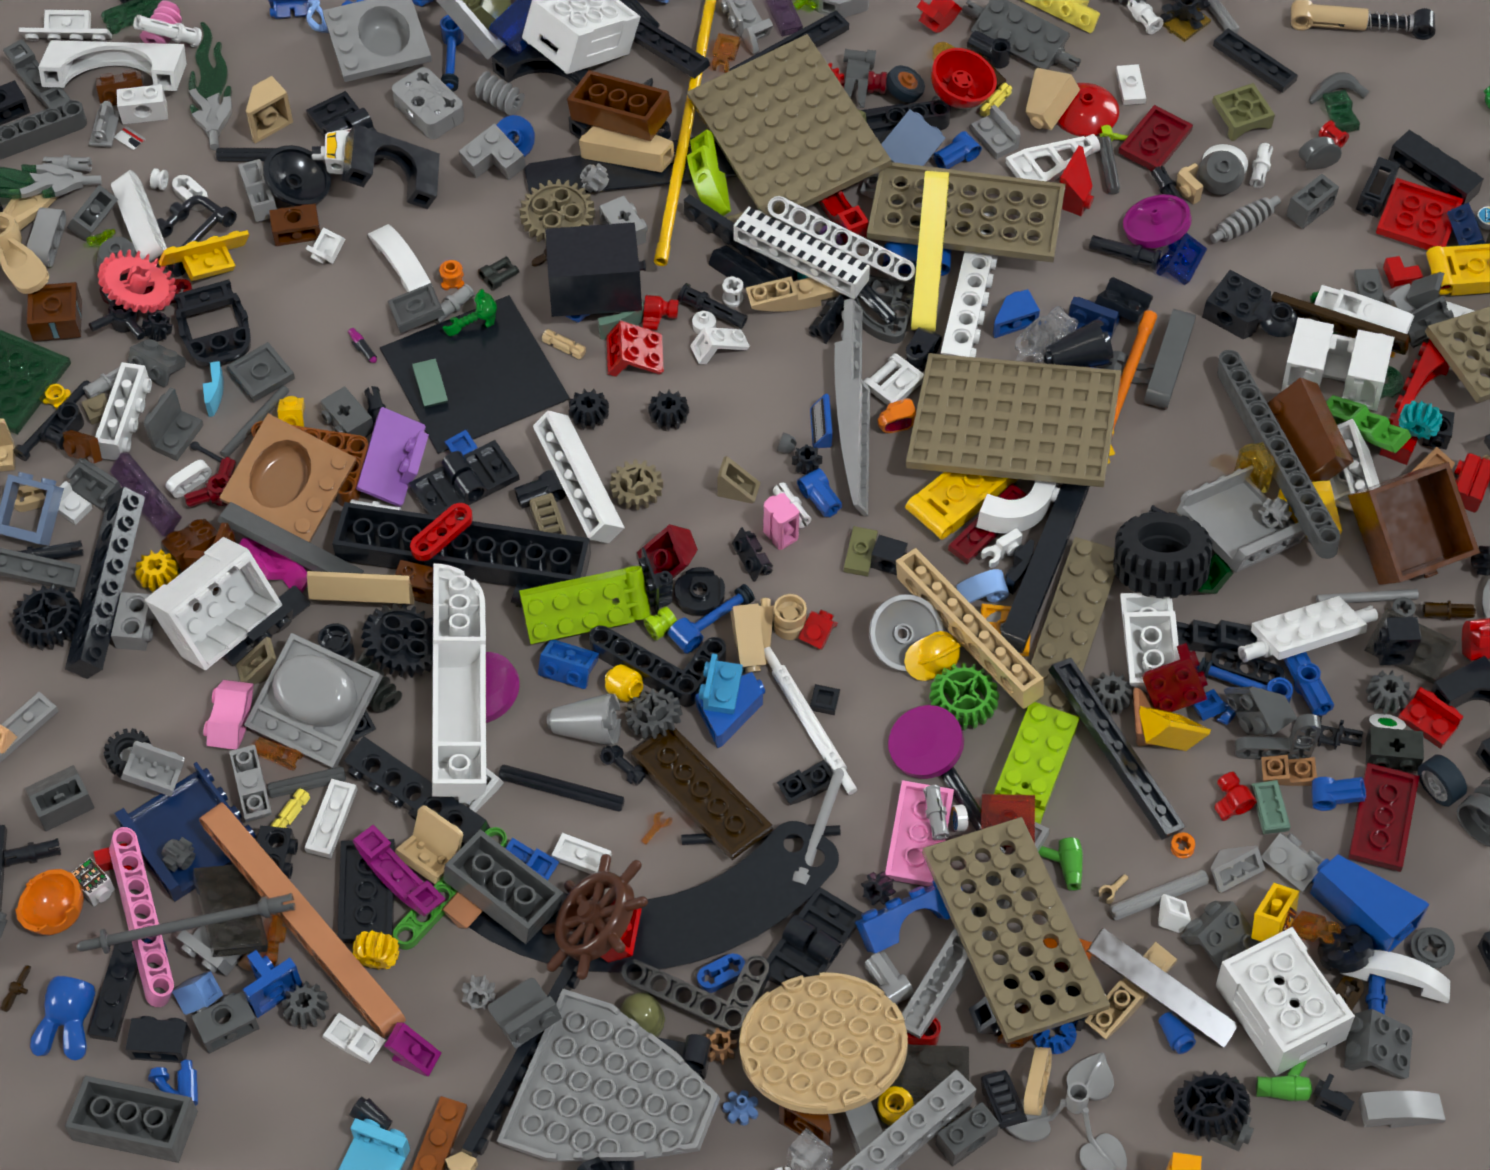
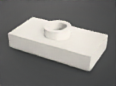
M1139 64L1117 66L1116 75L1123 105L1145 104L1146 95Z

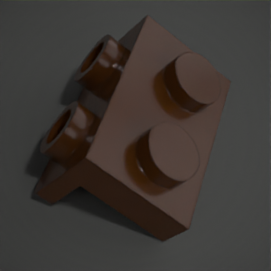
M135 69L125 70L119 75L106 73L100 75V78H96V88L100 104L104 101H109L112 103V106L117 105V89L143 86L142 72Z

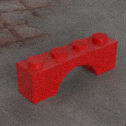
M842 190L818 201L830 221L867 239L868 219L859 206L852 207L849 204ZM840 233L846 244L848 242V235Z

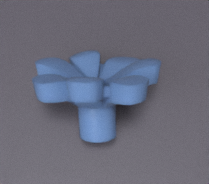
M742 1090L740 1095H737L734 1091L728 1094L727 1099L730 1102L723 1104L722 1111L729 1113L727 1120L733 1124L739 1119L740 1124L745 1126L749 1124L748 1117L757 1119L758 1111L754 1107L759 1102L756 1097L749 1098L748 1091Z

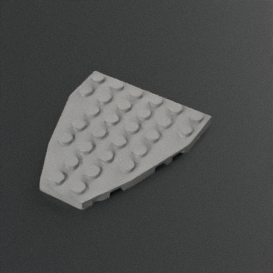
M562 989L556 1003L562 1019L544 1030L499 1134L498 1144L549 1162L588 1161L596 1157L604 1161H638L700 1151L720 1100L718 1094L692 1070L677 1052L640 1027L632 1018L630 1019L620 1012L616 1006Z

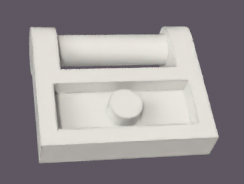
M894 353L888 358V362L873 376L863 381L870 388V393L888 405L889 403L903 400L923 383L924 374L901 356ZM899 369L881 386L878 385L891 371Z

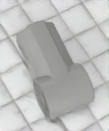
M885 951L873 954L865 961L864 966L878 988L883 990L884 995L893 1003L898 1005L914 995L911 983L904 974H899Z

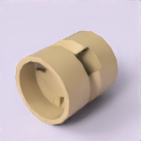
M786 594L779 597L775 602L773 627L777 636L785 640L799 638L806 623L807 607L805 601L798 595Z

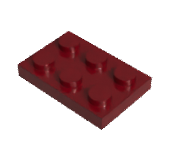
M1154 105L1119 147L1118 153L1153 171L1156 167L1166 164L1191 133L1193 124Z

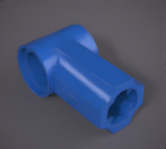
M963 131L953 139L951 144L935 152L934 160L938 168L949 169L963 160L967 162L974 160L980 154L982 147L966 131Z
M818 468L797 479V485L802 495L806 499L810 498L824 517L830 518L842 508V502L830 488L828 478L822 469Z
M1318 777L1312 781V806L1316 810L1329 811L1334 809L1337 804L1365 801L1366 789L1362 777L1342 780Z

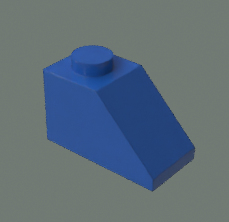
M1028 289L1020 292L1016 291L1006 296L994 322V338L1038 325L1040 309Z

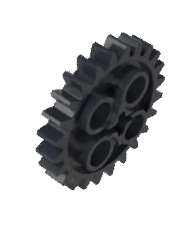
M395 603L392 604L391 609L386 605H383L381 611L376 608L373 615L369 614L362 628L361 639L364 640L362 647L368 648L365 655L374 656L372 663L380 662V670L386 667L390 668V675L396 670L400 677L403 676L404 672H407L410 678H413L415 671L420 676L423 675L424 670L430 672L433 667V625H431L433 617L425 619V611L418 614L416 613L415 606L411 610H407L406 604H403L401 609H398Z

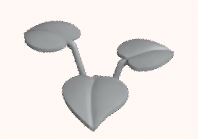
M1104 1053L1087 1057L1071 1068L1066 1080L1068 1087L1066 1099H1061L1060 1104L1051 1115L1047 1116L1048 1110L1045 1104H1043L1040 1116L1026 1115L1027 1122L1006 1127V1130L1018 1139L1037 1142L1049 1136L1051 1127L1048 1121L1054 1120L1060 1111L1067 1107L1070 1112L1074 1114L1082 1113L1084 1117L1087 1138L1090 1142L1085 1144L1080 1150V1162L1084 1169L1126 1170V1153L1120 1141L1108 1133H1103L1094 1139L1088 1115L1089 1099L1094 1101L1102 1100L1111 1094L1114 1087L1113 1075ZM1021 1099L1020 1102L1024 1109V1099ZM1015 1110L1009 1111V1112L1003 1113L1002 1115H1006V1114L1013 1113V1112H1016V1111H1015Z

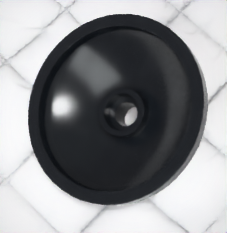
M294 145L278 147L269 153L263 164V177L266 185L276 197L294 206L318 204L326 197L330 190L331 176L327 172L326 164L323 160H313L312 151Z

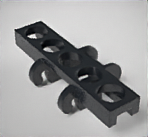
M1340 720L1338 728L1321 725L1317 746L1320 747L1321 743L1332 745L1334 750L1341 743L1361 747L1363 731L1344 728V720ZM1330 730L1333 736L1326 737L1323 731ZM1355 735L1358 737V740L1349 738V736Z

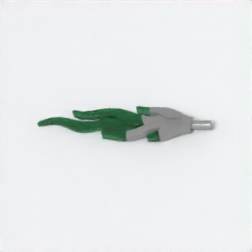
M201 22L204 37L195 55L201 72V80L199 86L196 87L197 80L194 71H191L189 80L190 96L200 110L194 104L190 105V110L196 123L207 133L210 149L216 150L219 148L218 136H220L222 129L232 114L231 86L226 87L223 102L219 105L220 96L227 83L228 69L221 54V42H217L214 47L215 68L210 64L209 51L213 37L210 28L204 22Z
M22 164V171L0 167V198L22 199L42 193L43 198H51L83 188V185H102L101 175L82 176L81 172H75L57 165Z

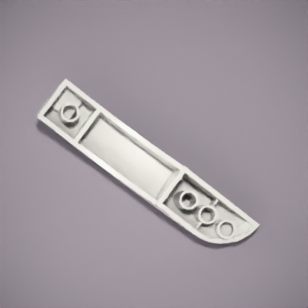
M433 564L432 797H459V803H466L482 796L487 784L485 596L478 582L465 576L464 571L449 565Z

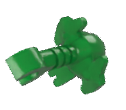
M480 289L474 299L477 304L476 311L460 319L451 317L452 325L443 326L445 333L448 336H454L463 327L478 319L486 320L487 327L494 325L497 304L492 296L484 292V289Z

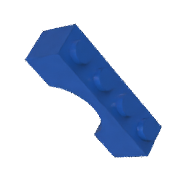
M934 880L932 881L933 885L925 889L924 886L909 891L910 896L902 900L900 897L889 900L885 903L886 907L881 910L871 909L861 914L862 919L855 921L867 952L876 954L899 943V933L903 921L916 910L928 909L938 918L946 920L951 918Z

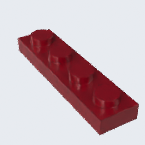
M1011 484L999 498L1017 500L1027 496V494L1014 484ZM978 517L948 547V550L966 565L999 534L976 527Z

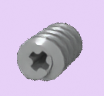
M485 71L480 76L475 88L478 99L484 100L507 115H515L522 107L525 98L524 93L519 94L520 89L518 87L512 88L511 83L505 84V80H498V77L496 75L491 76L489 71Z

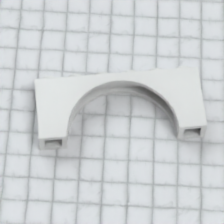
M51 40L38 68L42 87L64 88L73 77L87 70L104 66H128L148 73L153 79V85L162 84L164 91H177L187 63L184 44Z

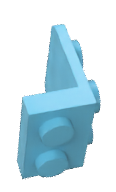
M355 1118L351 1126L354 1139L339 1170H401L410 1152L406 1135L396 1129H390V1131L382 1129L373 1120L364 1119L362 1121Z

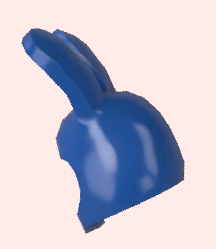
M66 976L54 977L49 982L44 1001L45 1016L31 1037L30 1048L33 1054L36 1056L47 1055L51 1050L58 1027L64 1026L63 1050L65 1055L71 1060H79L86 1055L87 1044L83 1021L88 1015L95 997V987L92 984Z

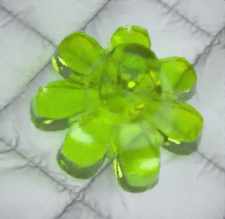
M796 0L793 3L797 10L804 5L809 6L812 10L818 7L812 0Z
M106 229L103 231V234L100 233L87 237V244L89 246L95 244L101 246L104 241L116 234L115 229Z

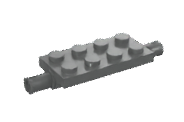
M967 0L966 4L968 6H963L962 12L964 14L966 13L977 19L971 29L972 33L976 30L993 39H1007L1011 44L1010 54L1035 68L1049 70L1053 64L1057 65L1059 63L1075 72L1077 70L1075 66L1079 67L1081 59L1065 52L1064 49L1065 43L1070 37L1069 32L1008 0H990L987 6L983 8L971 0Z

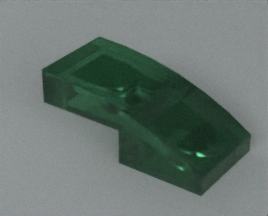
M1341 90L1323 93L1330 120L1335 123V126L1342 132L1358 131L1360 122L1352 111L1353 102L1347 92Z

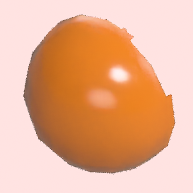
M63 869L47 870L29 880L26 884L27 887L20 896L17 909L15 908L17 920L27 930L39 935L59 934L71 927L80 916L84 902L82 887L71 872Z

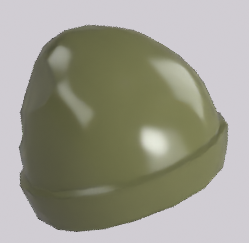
M643 992L636 993L627 997L621 1004L620 1012L628 1018H632L648 1033L659 1037L664 1028L665 1017L659 1002L653 996Z

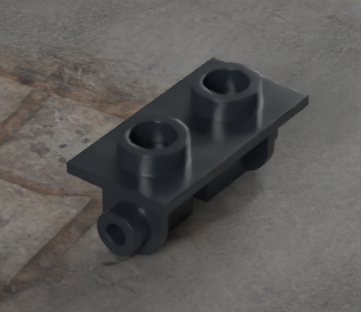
M839 294L837 298L827 300L819 313L821 317H816L809 326V334L812 337L821 336L824 344H827L843 320L844 298L842 294Z
M741 527L732 545L743 562L746 571L753 582H755L759 574H771L773 565L766 553H757L761 552L763 548L755 533H751V531L745 532L743 527Z

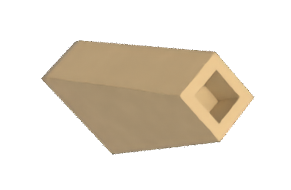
M593 126L579 140L581 157L589 160L663 172L675 159L673 141L655 135L652 141Z

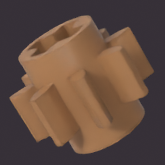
M716 1028V1032L712 1036L706 1034V1037L711 1040L709 1062L716 1060L724 1065V1060L728 1057L731 1059L735 1058V1052L732 1049L737 1047V1040H730V1030L725 1033ZM717 1044H722L723 1049H718Z

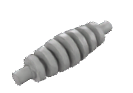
M1274 196L1271 199L1264 197L1259 199V201H1254L1237 209L1236 212H1233L1217 226V232L1210 235L1211 241L1213 243L1221 239L1229 241L1232 238L1252 231L1274 213V207L1281 203L1278 196Z

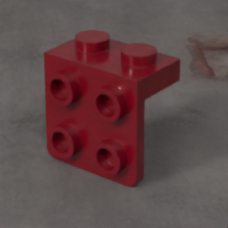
M1187 643L1177 646L1180 660L1149 670L1142 675L1155 709L1174 712L1207 700L1204 689L1205 686H1208L1207 679L1203 671L1198 672L1196 666L1200 665L1195 650L1189 651Z

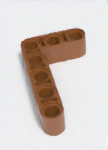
M263 421L256 422L252 426L251 433L253 438ZM292 425L356 457L357 461L336 498L338 504L342 507L344 502L350 503L352 499L359 501L361 491L357 490L356 486L369 446L367 439L361 435Z

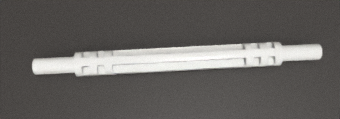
M766 647L764 649L765 659L773 670L772 675L831 772L834 773L835 769L841 768L844 771L842 785L848 795L855 793L857 788L846 771L847 766L785 665L780 664L771 647Z

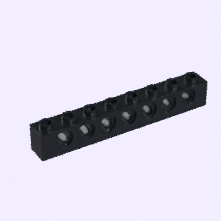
M122 487L108 497L79 611V618L77 619L65 670L86 679L100 672L104 667L117 607L145 500L144 496L126 487Z

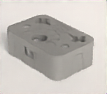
M425 67L419 68L393 84L394 105L429 139H436L463 122L462 100L430 69Z

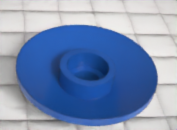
M517 115L507 116L500 120L497 124L498 128L526 157L532 150L535 142V132L531 123ZM519 136V141L515 143V137Z

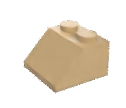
M273 76L260 81L252 87L246 114L252 140L256 144L293 123L287 92Z

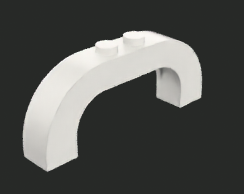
M1035 481L1031 492L1017 500H1006L987 494L979 512L976 527L990 532L1006 534L1016 528L1021 532L1035 526L1047 513L1051 501L1055 502L1060 488L1057 487L1058 483Z

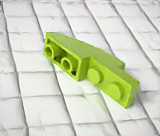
M706 129L690 140L692 153L687 155L688 165L701 202L724 216L731 212L726 176L718 168L713 133Z

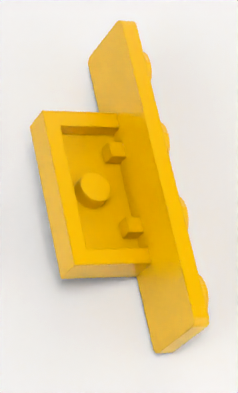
M248 230L241 232L233 231L225 236H212L205 241H192L185 246L177 248L172 246L163 251L159 264L162 267L182 262L191 281L234 270L236 265L228 250L244 246L250 234Z

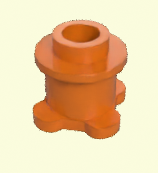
M448 260L441 264L439 272L443 279L441 283L442 289H460L464 285V281H462L464 276L462 265L455 260Z

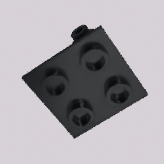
M642 547V558H639L638 562L639 566L643 569L645 586L648 591L649 607H654L657 615L660 607L668 606L672 603L673 576L668 571L654 574L646 551Z

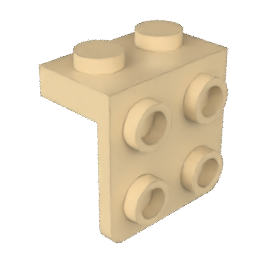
M423 805L418 809L413 835L396 848L395 853L406 865L433 884H436L444 876L445 864L460 850L463 832L456 825L451 824L438 815L437 812Z

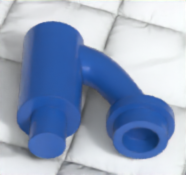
M192 1060L181 1061V1070L177 1072L178 1090H174L166 1082L170 1079L166 1068L156 1067L150 1070L148 1080L155 1083L160 1091L191 1097L195 1106L198 1105L197 1071L193 1069Z

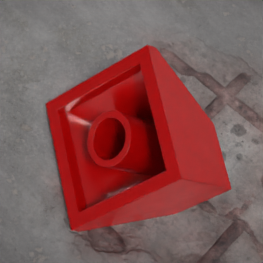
M1078 145L1060 177V183L1065 184L1062 209L1078 216H1082L1085 209H1090L1094 196L1091 195L1093 185L1084 149L1080 145Z

